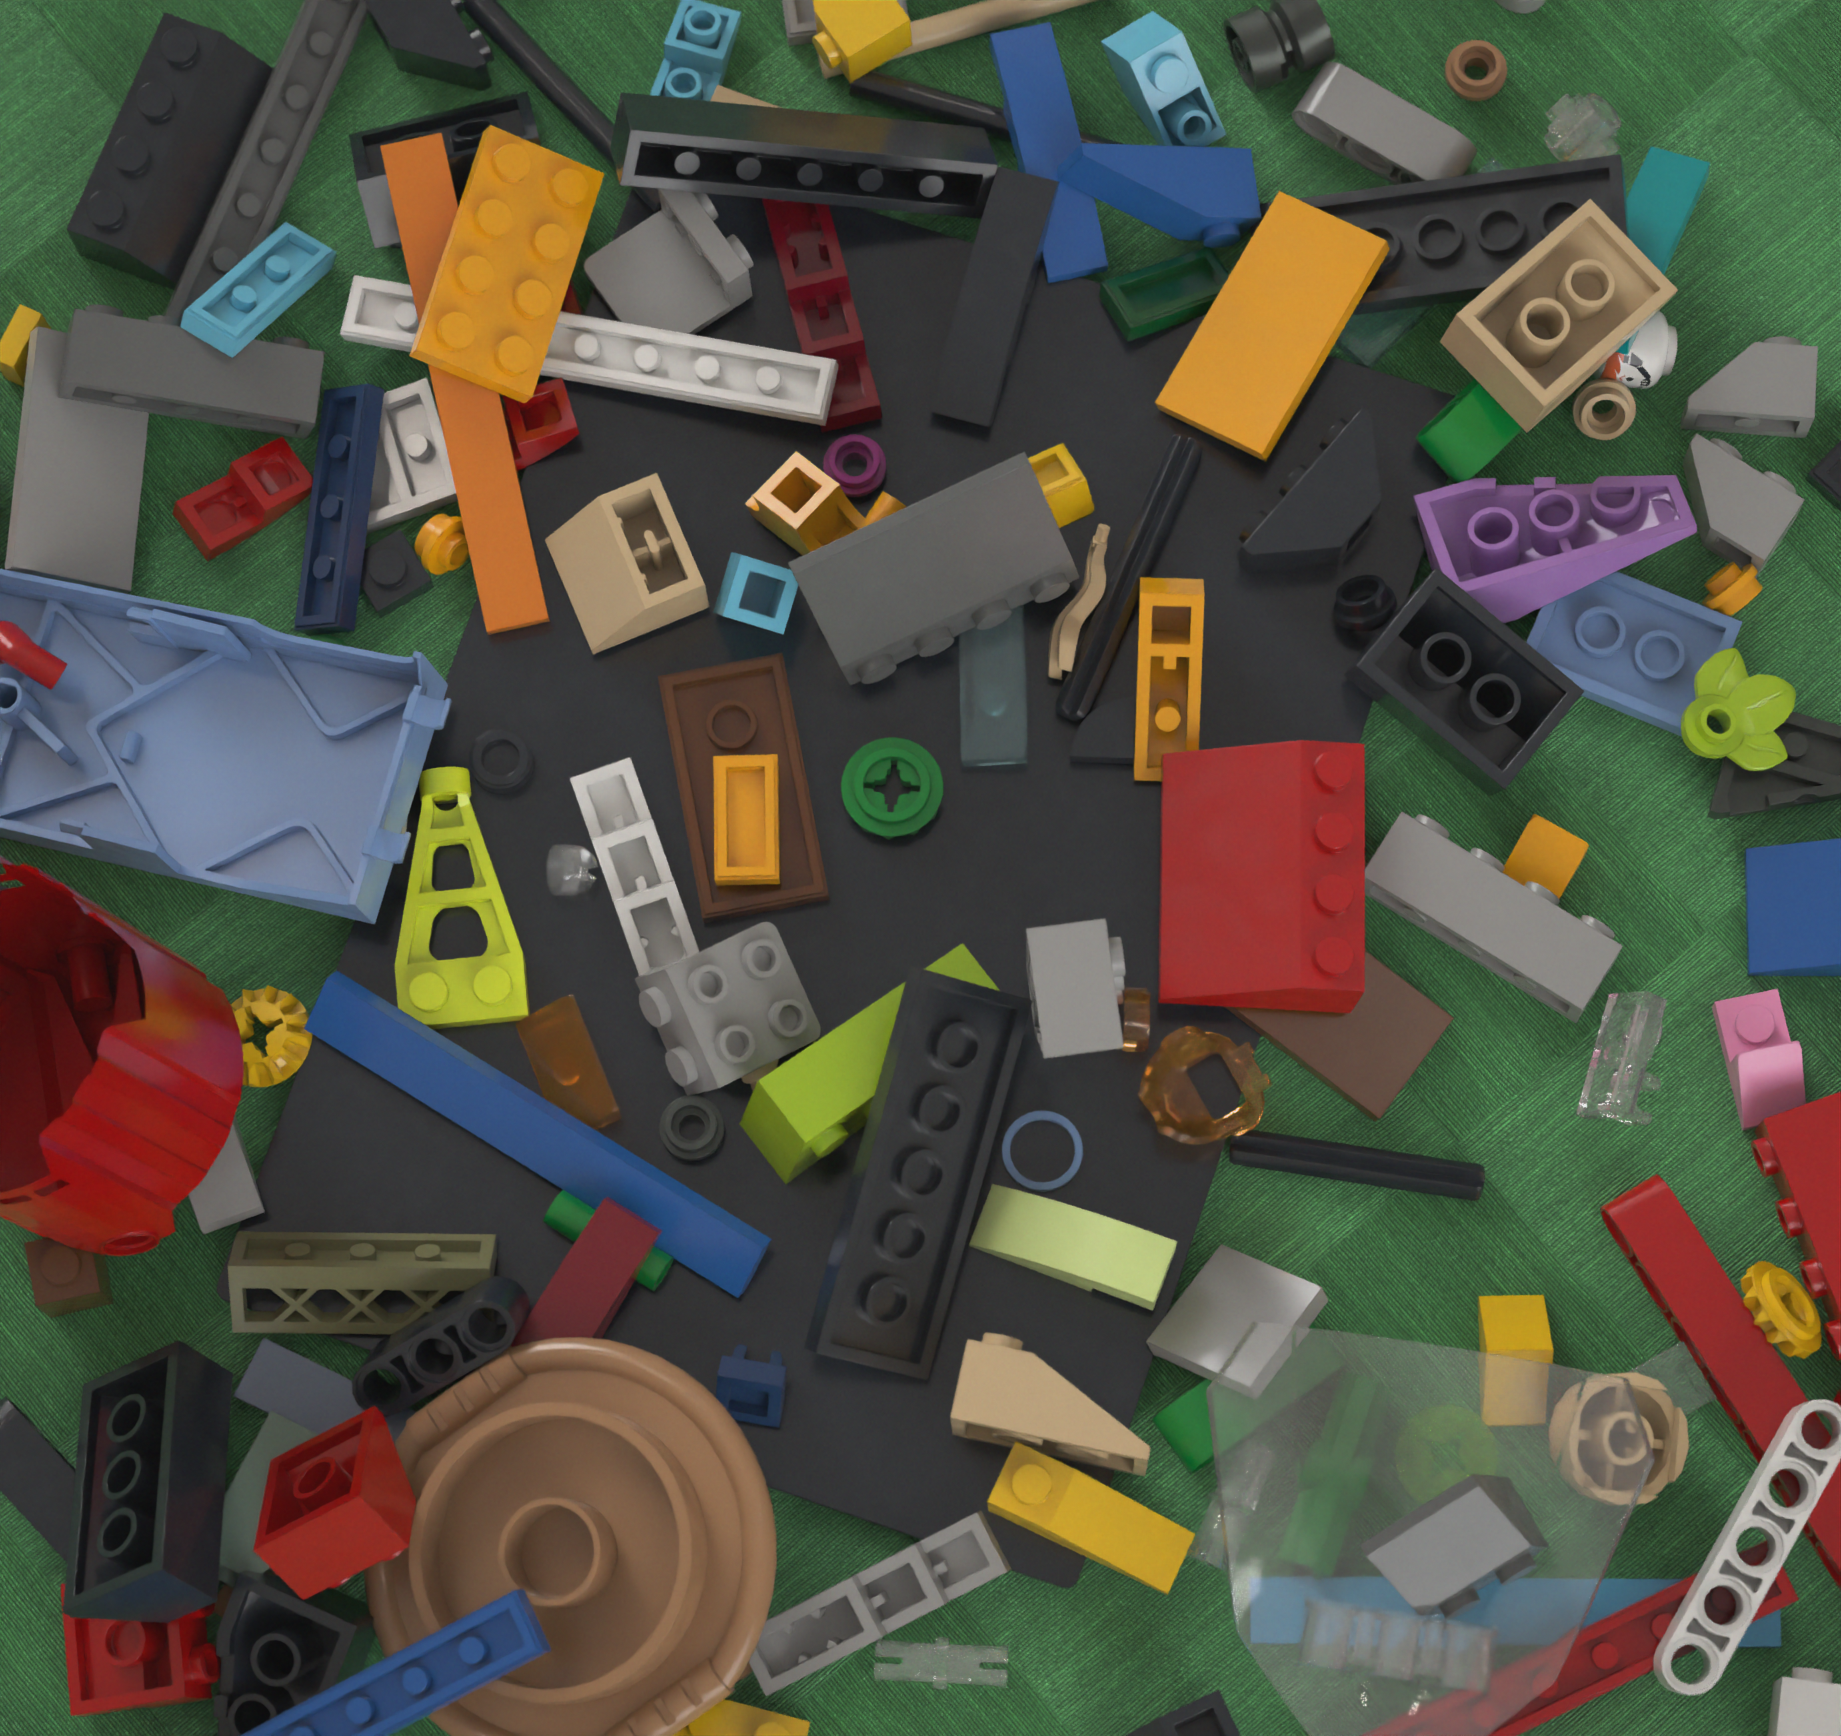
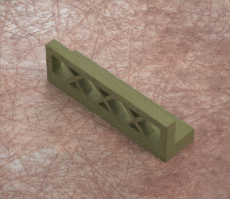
M237 1231L228 1262L233 1333L393 1334L427 1314L425 1313L426 1311L429 1313L441 1306L442 1303L439 1300L449 1291H466L483 1280L493 1277L497 1260L496 1234ZM246 1288L271 1289L286 1302L276 1311H248ZM319 1289H335L351 1303L341 1312H323L309 1298ZM384 1290H401L415 1301L416 1304L405 1313H388L374 1299ZM481 1308L483 1315L489 1321L495 1323L494 1309Z

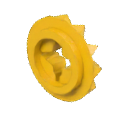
M267 985L265 989L254 991L242 989V996L230 1005L241 1036L243 1085L268 1087L278 1084L292 1076L301 1067L309 1053L312 1033L304 1029L309 1019V1014L303 1004L291 993L278 990L270 985ZM254 1017H257L268 1028L274 1027V1031L266 1035L267 1046L265 1048L268 1056L252 1042L246 1043V1039L254 1035Z
M1759 1261L1748 1268L1746 1275L1740 1279L1742 1291L1746 1295L1743 1298L1744 1305L1752 1312L1755 1318L1754 1324L1760 1326L1765 1332L1767 1341L1777 1343L1781 1352L1788 1357L1795 1355L1805 1359L1817 1351L1822 1343L1821 1321L1814 1302L1801 1283L1786 1270L1766 1261Z

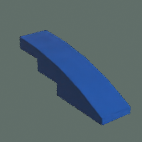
M1051 23L990 34L989 48L1004 97L1003 113L1018 162V171L1060 182L1040 259L1047 283L1106 272L1108 270V262L1094 197L1058 179L1057 167L1082 142Z

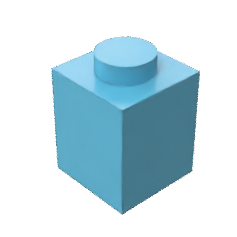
M731 552L713 613L784 634L798 583L790 569Z

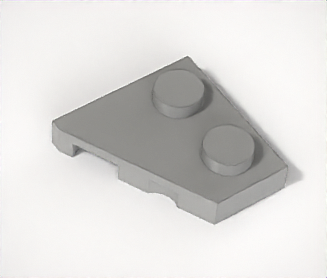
M428 378L384 393L366 535L458 501L433 385Z

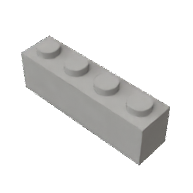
M1401 812L1365 868V895L1569 1020L1577 1023L1623 947L1613 940L1615 933L1607 925L1591 916L1582 915L1578 919L1558 907L1560 903L1558 897L1545 887L1531 881H1527L1524 886L1502 873L1505 869L1504 865L1491 854L1478 848H1472L1468 852L1448 840L1450 836L1448 830L1435 820L1418 814L1414 819Z

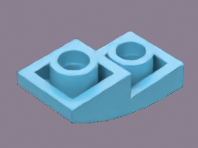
M681 0L664 42V59L650 95L710 101L716 86L722 85L741 21V12L699 0Z

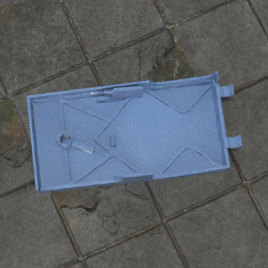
M0 569V621H11L17 624L37 645L67 663L64 672L51 691L6 663L0 664L1 838L375 924L393 863L403 862L411 837L409 832H405V834L400 833L402 826L405 827L434 729L442 730L444 728L452 702L450 698L444 700L448 687L447 682L421 652L414 651L412 657H401L297 637L268 628L254 619Z

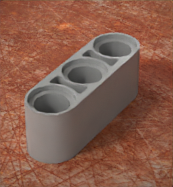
M1332 61L1326 62L1292 113L1293 120L1305 133L1394 185L1463 176L1477 154L1473 143L1456 129L1352 69Z

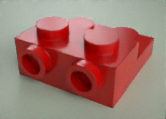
M65 1583L60 1584V1588H61V1600H62V1613H63ZM215 1603L168 1623L72 1618L63 1613L71 1716L87 1717L141 1707L159 1708L212 1699L211 1683L216 1682L220 1677L221 1660L220 1656H216V1647L207 1642L205 1617L213 1613Z

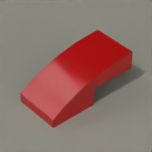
M562 377L536 385L533 397L525 404L502 395L506 410L503 411L517 471L548 456L580 434Z
M283 436L231 462L226 476L176 501L172 514L206 561H209L259 532L310 495L313 477Z

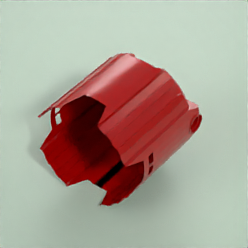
M0 856V863H2L7 873L0 875V882L18 880L25 884V886L0 891V1217L43 1237H49L66 1246L100 1255L129 1256L149 1251L159 1244L160 1239L175 1232L172 1211L207 1175L212 1164L223 1149L231 1131L236 1109L241 1100L244 1076L241 1036L233 1009L223 990L210 983L206 978V974L192 962L43 871L26 864L21 866L14 865Z

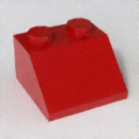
M376 1406L270 1460L253 1551L302 1600L328 1587L336 1588L345 1583L352 1575L380 1561L392 1560L405 1548L409 1547L416 1499L384 1415Z

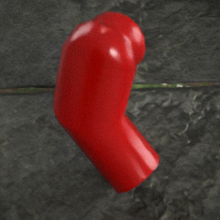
M0 621V664L6 663L51 691L64 672L67 663L37 645L17 624L11 621Z

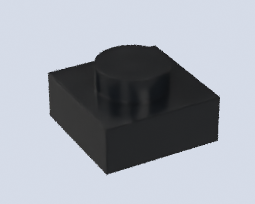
M400 529L364 550L360 586L380 619L434 588L432 580Z

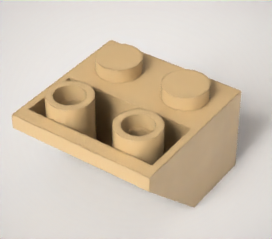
M657 473L598 496L545 539L592 654L710 607L705 584Z

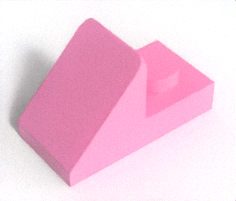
M1778 989L1714 1002L1712 1011L1742 1131L1757 1128L1764 1118L1806 1104L1802 1049L1800 1041L1791 1042Z

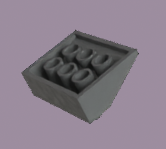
M1025 452L788 563L850 686L859 681L863 684L880 681L896 670V664L917 654L921 657H928L940 653L953 644V637L974 627H977L979 630L995 627L1012 615L1011 610L1032 600L1042 603L1055 599L1069 589L1070 582L1080 578Z

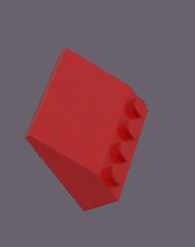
M1296 740L1163 753L1161 757L1158 1003L1351 1013L1365 992V744Z

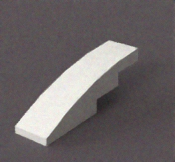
M628 757L571 777L570 781L639 976L655 968L681 961L698 953L699 949L631 758Z

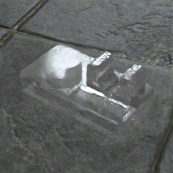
M1648 991L1609 994L1576 1112L1577 1116L1584 1119L1612 1118L1627 1125H1648L1651 1123L1653 1115L1640 1110L1636 1103L1640 1091L1660 1090V1079L1645 1070L1648 1061L1652 1059L1654 1048L1659 1043L1662 1035L1661 1022L1667 1003L1666 999Z

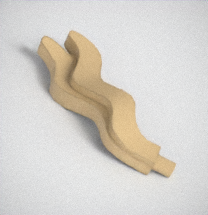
M1098 524L1095 536L1093 535L1090 544L1082 587L1074 599L1059 614L1051 628L1049 636L1048 677L1062 680V670L1072 671L1081 626L1104 594L1106 587L1104 556L1110 531L1108 525Z

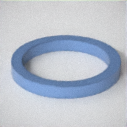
M1034 1111L1021 1116L1009 1127L1002 1144V1158L1008 1174L1020 1186L1036 1192H1049L1065 1186L1077 1174L1083 1158V1145L1079 1132L1067 1118L1051 1111ZM1045 1120L1060 1125L1069 1133L1074 1143L1075 1155L1072 1165L1064 1175L1050 1182H1035L1025 1178L1017 1171L1011 1160L1010 1147L1014 1136L1023 1126L1034 1121Z

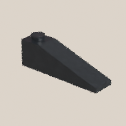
M247 1570L239 1572L217 1632L216 1656H221L219 1693L214 1695L213 1717H218L217 1736H241L361 1672L376 1636L373 1628L374 1617L369 1612L368 1604L329 1587L302 1600L279 1576Z

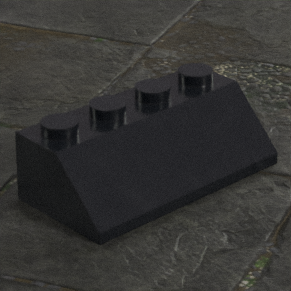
M164 12L66 229L79 255L175 290L273 67L221 32Z
M180 1340L83 1384L63 1613L72 1618L168 1623L217 1602L233 1373Z

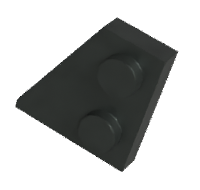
M1792 712L1786 721L1774 730L1784 744L1788 758L1780 764L1764 771H1750L1743 769L1725 756L1707 817L1722 819L1841 799V725Z

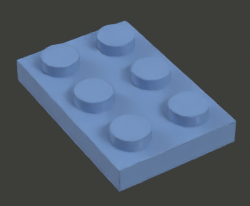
M1616 571L1541 607L1526 643L1582 688L1584 692L1581 696L1682 737V714L1686 707L1696 699L1694 690L1695 674L1714 654L1724 649L1732 648L1742 621Z

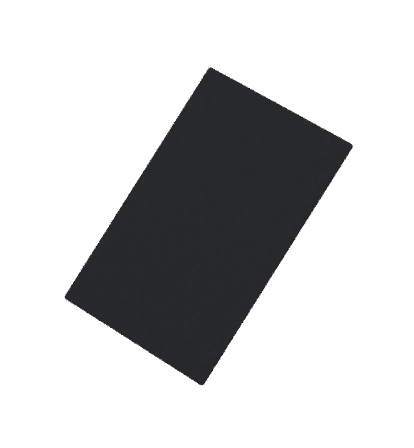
M633 188L612 241L655 214ZM706 193L718 213V218L713 221L725 238L734 234L741 241L753 261V266L748 269L752 297L694 335L801 354L762 198ZM829 205L883 418L822 433L818 424L563 379L580 434L548 456L527 466L520 483L550 621L488 635L479 595L477 596L446 678L448 687L444 700L446 698L452 700L448 716L442 730L434 729L422 771L438 767H463L469 770L471 797L469 799L525 955L530 1020L433 1030L772 1239L747 1289L739 1298L676 1259H673L669 1271L654 1291L636 1280L633 1282L602 1337L605 1340L635 1346L665 1359L701 1383L715 1398L717 1374L722 1355L732 1357L733 1351L738 1345L747 1346V1360L769 1363L772 1351H780L782 1366H787L784 1408L779 1428L735 1420L757 1457L768 1488L919 1540H923L982 1510L1011 1567L1010 1571L1060 1588L1069 1589L1075 1586L1079 1580L1086 1559L1085 1556L988 1511L987 1501L1012 1448L952 1434L950 1417L967 1339L982 1342L984 1333H994L1021 1340L1023 1342L1021 1351L1035 1354L1126 1428H1130L1154 1356L1146 1341L1169 1312L1261 1035L1224 1006L1158 1003L1161 781L1134 780V764L1070 762L1072 741L1082 722L1072 721L1056 712V700L1069 671L1062 670V680L1048 677L1050 631L1056 618L1074 599L1082 587L1090 544L1093 535L1095 536L1098 524H1105L1110 527L1107 549L1104 556L1107 586L1171 437L1175 434L1186 435L1202 444V456L1149 578L1204 580L1199 750L1296 740L1359 743L1373 699L1343 674L1382 626L1368 632H1359L1340 626L1336 621L1333 611L1334 604L1337 601L1336 591L1344 582L1361 575H1376L1384 580L1385 585L1393 589L1397 599L1396 611L1408 599L1425 548L1413 496L1445 487L1448 480L1445 472L1415 438L1455 395L1327 356L1268 459L1263 461L1160 411L1155 403L1205 316H1200L1127 341L1099 298L1100 283L1081 277L1047 283L1043 267L1039 264L1030 303L1025 305L1012 362L1006 368L992 426L987 427L929 412L945 344L974 243L860 207ZM594 287L584 316L618 321ZM1363 407L1373 417L1381 492V505L1377 521L1338 566L1255 573L1245 571L1239 566L1243 543L1238 540L1245 526L1260 510H1263L1268 515L1284 498L1279 494V490L1289 475L1300 464L1310 468L1324 452L1319 448V444L1329 429L1340 418L1350 422ZM857 434L874 440L881 447L886 458L884 480L875 491L861 497L846 496L864 518L882 491L893 496L908 507L1020 453L1025 452L1029 458L1061 443L1065 445L1087 480L1094 504V511L1090 515L1059 528L1080 577L1069 583L1070 587L1065 593L1047 602L1037 603L1035 600L1027 602L1011 610L1012 615L995 627L985 630H979L977 627L961 633L953 637V644L940 653L928 657H921L919 654L896 664V670L880 681L870 684H863L859 681L850 686L799 585L784 634L713 613L731 552L790 570L791 568L788 563L802 557L799 552L752 517L745 505L796 451L824 472L823 462L828 448L839 438ZM853 459L845 464L843 470L850 476H859L865 472L867 465L861 460ZM657 473L705 584L710 607L592 654L545 539L598 496ZM1139 601L1090 713L1111 700L1136 697ZM1098 604L1081 626L1075 657ZM783 653L830 900L704 924L658 676ZM501 727L519 732L528 741L534 756V770L527 784L516 792L502 795L483 789L476 782L469 766V752L474 741L487 730ZM882 738H903L919 744L936 760L943 778V797L935 818L920 828L915 835L896 836L888 840L881 835L864 832L846 812L841 792L842 776L849 760L866 744ZM628 757L631 758L699 952L762 922H770L777 928L821 1028L820 1035L815 1041L779 1058L777 1067L906 982L910 966L925 969L962 943L1000 991L1030 999L1026 972V929L1106 918L1108 938L1121 937L1125 976H1123V1004H1118L1124 1048L1044 1058L1043 1051L1040 1049V1043L1038 1044L1035 1036L1032 1009H1030L928 1380L814 1353L804 1348L866 1125L847 1138L834 1151L819 1159L789 1183L785 1184L740 1126V1121L753 1090L750 1084L744 1083L742 1078H739L718 1089L694 1094V1096L710 1100L716 1105L723 1117L724 1137L714 1153L701 1160L687 1161L677 1158L664 1146L659 1131L661 1116L670 1103L680 1097L687 1096L683 1086H680L673 1079L667 1068L665 1060L667 1050L657 1027L652 1026L647 1021L639 1004L640 990L634 979L639 977L570 781L571 777ZM892 765L891 774L888 775L886 784L875 785V788H872L874 792L884 794L885 804H888V812L894 811V805H897L899 795L910 794V791H912L911 787L901 785L900 775H897V765ZM419 782L407 817L406 832H409L411 837L403 862L393 863L375 924L358 920L354 921L336 971L344 974L397 1008L395 959L422 801L420 800ZM458 802L435 805L440 810L449 811L455 808ZM463 844L439 846L433 855L432 886L434 890L444 891L471 888L475 878L469 850ZM469 906L445 908L436 915L433 921L429 944L430 953L436 960L477 957L484 954L488 946V938L481 918L473 908ZM313 1034L309 1053L298 1069L256 1180L265 1212L242 1220L238 1228L239 1232L496 1234L497 1260L494 1276L510 1278L526 1291L530 1310L527 1318L575 1243L543 1223L550 1205L563 1189ZM1034 1111H1051L1067 1118L1079 1132L1083 1145V1158L1077 1174L1065 1186L1049 1192H1036L1020 1186L1008 1174L1002 1158V1144L1009 1127L1021 1116ZM689 1119L682 1124L680 1134L685 1139L695 1140L703 1134L705 1126L698 1119ZM1039 1120L1028 1123L1016 1133L1011 1143L1010 1155L1013 1165L1025 1178L1035 1182H1050L1058 1179L1068 1171L1074 1160L1075 1148L1071 1136L1063 1127L1051 1121ZM992 1184L1072 1205L1177 1241L1176 1251L1153 1311L1094 1288L1090 1292L969 1246ZM233 1244L217 1284L218 1295L227 1303H230L228 1262ZM246 1288L248 1310L276 1311L286 1302L271 1289ZM319 1289L309 1298L323 1312H341L351 1303L335 1289ZM384 1290L374 1299L388 1313H405L416 1304L415 1301L401 1290ZM449 1291L439 1302L444 1304L465 1291ZM494 1309L495 1323L506 1324L504 1316ZM391 1334L321 1335L371 1351L378 1342ZM429 1339L431 1346L436 1351L447 1355L453 1354L451 1347L446 1342L440 1339ZM468 1372V1373H466L465 1375L459 1377V1378L456 1379L455 1381H460L462 1378H464V1377H465L466 1375H468L470 1372ZM1049 1456L1108 1487L1111 1485L1115 1470Z

